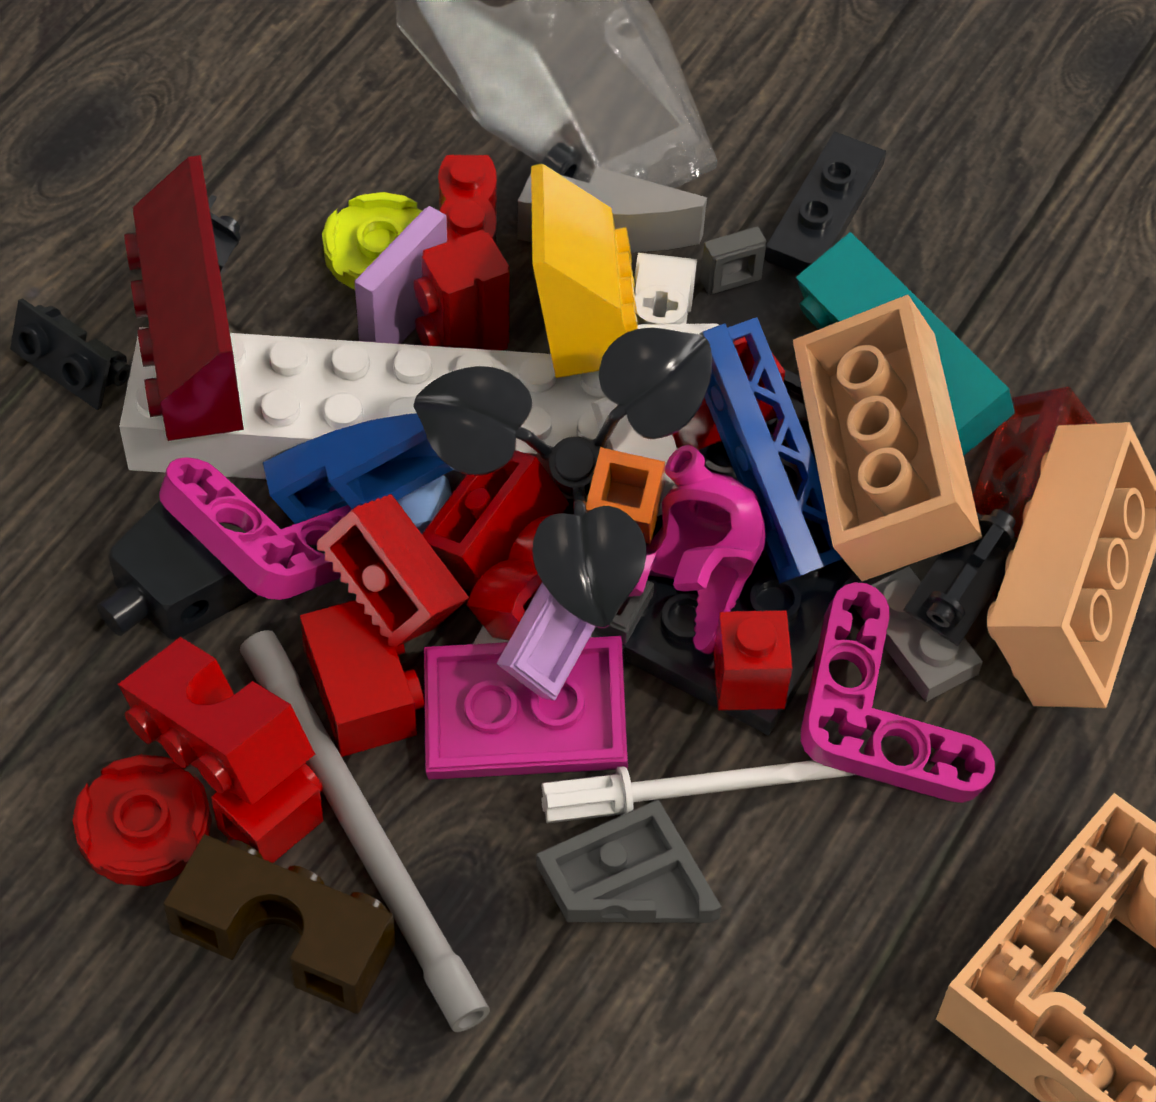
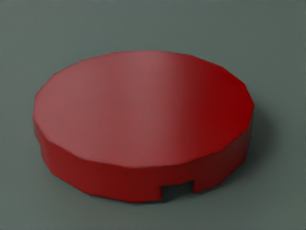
M140 754L116 760L100 770L101 776L95 779L90 787L87 783L78 795L72 821L81 855L96 873L117 884L145 887L171 880L182 873L203 835L209 836L212 816L204 785L196 776L194 778L191 773L183 770L174 760L163 756Z

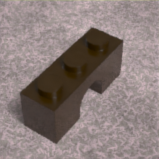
M204 834L163 903L171 934L231 960L234 959L245 938L254 930L270 924H281L293 928L302 936L290 958L295 988L357 1015L395 945L393 914L389 913L386 907L377 899L361 892H352L349 896L330 888L312 871L296 865L289 866L288 869L264 860L262 855L252 846L235 839H229L224 843Z

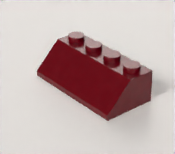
M201 155L190 156L132 207L136 232L124 234L130 271L140 269L142 271V280L131 281L136 318L148 317L150 327L137 329L143 367L155 366L157 377L144 379L150 418L163 416L167 441L244 430L233 348Z

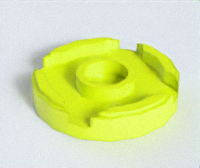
M380 192L363 194L349 200V207L342 209L338 214L336 209L328 217L322 233L326 266L335 278L355 290V280L422 212L417 208V202L403 195Z

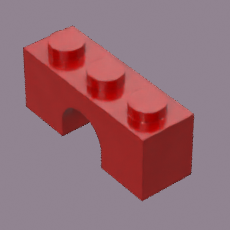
M179 637L118 684L130 706V709L125 712V718L140 739L147 744H151L156 740L162 744L168 755L180 767L186 768L190 764L193 765L214 790L223 793L228 789L250 805L255 804L316 755L290 703L254 681L234 695L216 658L182 637Z

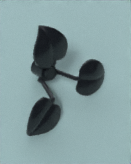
M653 327L636 329L617 338L604 353L599 368L601 390L606 398L617 404V406L609 413L598 435L592 441L574 436L565 438L554 447H551L533 432L521 427L532 409V398L529 390L511 373L489 366L462 368L440 376L428 384L416 396L413 407L423 425L432 449L445 464L460 473L483 476L502 469L511 461L515 454L516 438L527 443L540 454L542 459L549 461L550 471L555 484L561 492L573 497L574 515L565 513L553 514L546 517L539 524L532 548L533 561L537 573L550 594L568 612L590 625L598 628H607L640 580L646 562V543L639 525L624 511L612 506H600L589 512L586 510V495L589 494L600 447L607 448L609 438L618 422L625 415H627L634 431L647 439L667 437L686 426L700 408L710 383L712 373L711 347L709 341L700 334Z

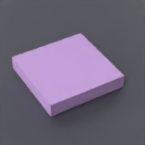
M431 206L425 208L355 280L359 341L401 344L416 328V318L424 316V312L415 294L414 280L422 277L421 256H423V250L447 242V217L444 213Z

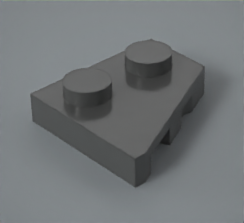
M659 799L537 853L536 866L567 922L711 923L720 919L722 906Z

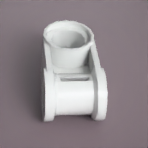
M638 252L634 277L635 287H633L638 325L687 323L688 312H691L697 259Z

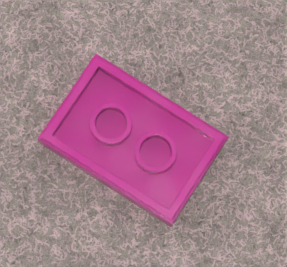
M621 636L590 637L555 701L539 697L496 664L508 642L424 647L425 752L428 780L614 770L622 766L628 769Z

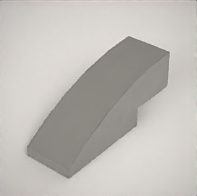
M600 167L595 168L589 183L563 176L612 208L615 229L627 227L631 253L669 250L697 245L701 242L704 231L707 197ZM531 174L518 199L517 239L532 242Z

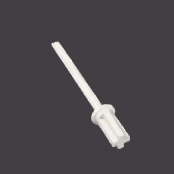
M814 760L631 782L627 768L622 766L617 767L616 774L542 783L543 797L541 800L546 823H555L619 814L622 816L634 810L633 802L856 774L827 767Z

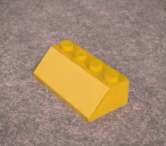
M546 165L531 166L532 264L555 377L560 378L599 371L602 357L608 347L620 336L638 329L637 306L633 288L635 284L631 265L632 255L627 227L615 229L611 207Z

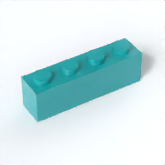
M851 232L796 277L804 297L799 306L817 329H822L905 295L910 296L935 334L963 456L1015 414L1010 389Z

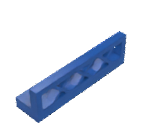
M755 317L728 328L726 323L702 331L700 335L709 341L712 354V373L705 400L738 481L750 488L758 498L766 533L764 546L779 584L843 559L832 545L816 461L758 318ZM744 337L755 361L749 378H747L733 341ZM760 377L762 378L765 388L757 385ZM756 399L774 408L779 422L773 437L770 435ZM784 436L787 440L789 448L781 445ZM780 458L797 465L802 477V483L796 497ZM808 496L810 497V500L814 508L806 505ZM804 517L821 525L831 550L818 554Z

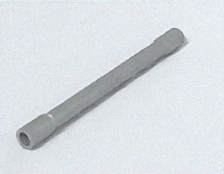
M270 630L253 634L242 643L240 653L257 683L291 704L316 754L306 763L320 780L323 794L423 969L424 980L454 1032H462L474 1027L489 1014L490 1008L462 959L452 951L301 687L300 677L277 636Z

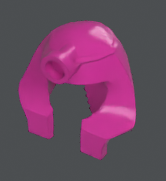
M686 445L674 451L666 462L665 473L675 485L662 500L663 526L653 537L651 544L646 546V562L643 573L628 597L642 595L648 576L673 579V586L676 590L684 592L697 590L699 595L697 598L698 606L695 610L697 616L694 619L696 622L694 627L696 635L693 641L696 649L703 653L711 654L715 647L719 613L731 612L736 605V600L739 598L747 578L751 575L764 549L766 533L761 508L755 493L733 477L709 471L704 466V456L694 446Z

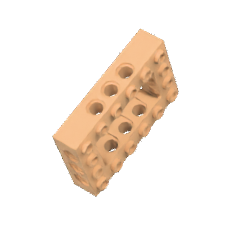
M1114 793L948 986L936 1020L1041 1102H1156V1069L1144 1060L1147 1053L1136 1045L1129 1049L1083 1014L1086 1007L1079 1001L1065 993L1054 992L1114 918L1156 948V823Z

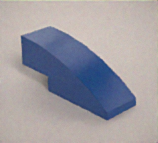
M417 413L369 420L334 430L296 445L263 462L269 494L294 524L347 505L354 509L358 505L361 506L372 500L381 499L389 494H392L396 500H399L453 470L432 449Z

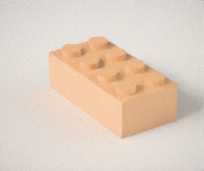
M905 295L794 339L793 345L832 545L860 580L865 581L983 539L935 334L910 296Z
M1130 422L1059 425L1057 427L1049 452H1046L1042 457L1041 475L1032 500L1028 501L1025 505L1023 525L1015 548L1007 556L1005 576L997 599L989 606L987 613L988 632L991 638L996 641L1011 667L1013 676L1020 682L1033 706L1107 707L1156 553V475Z

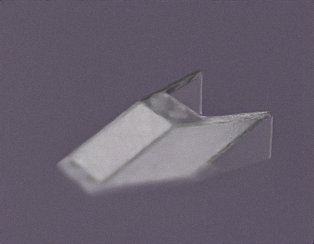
M395 0L397 27L480 125L541 163L546 154L557 143L564 142L581 153L582 162L576 173V180L589 183L595 168L600 167L671 188H677L717 168L716 155L669 36L648 0H517L503 7H490L479 0Z

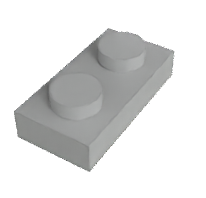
M908 566L871 586L877 588L885 596L889 605L890 617L884 648L924 701L927 702L979 675L983 661L965 638H963L959 646H956L903 611L921 583ZM853 605L854 608L857 610V612H858V613L860 614V616L862 617V615H861L862 608L859 607V606H857V605Z

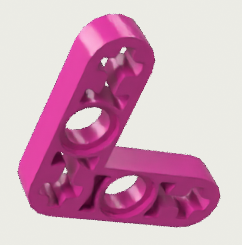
M188 457L178 458L169 463L159 491L161 503L254 593L268 599L282 600L341 578L340 572L333 571V562L325 561L324 553L318 552L308 545L317 546V541L352 510L349 505L280 529L211 464L200 459ZM219 523L235 525L246 533L229 530Z
M854 582L843 586L835 594L824 615L801 726V743L805 752L814 761L827 767L951 802L964 803L973 800L991 782L994 775L995 761L990 749L982 741L972 736L872 708L890 617L889 605L885 596L877 588L867 583ZM851 605L861 607L862 618L866 620L856 636V641L845 640L850 633L853 620L852 614L848 612ZM837 659H844L854 663L862 675L861 685L847 688L837 684L830 675L829 663ZM829 720L839 723L838 732L844 736L838 745L828 742L829 733L823 729ZM868 729L872 731V735L866 743L864 754H861L859 749L863 745L864 740L859 738ZM888 736H898L906 740L914 753L913 763L899 766L889 762L881 750V740ZM931 748H934L935 753L930 761L936 762V764L929 772H925L923 768L929 759ZM956 757L965 759V770L972 773L966 781L957 779V768L950 765Z

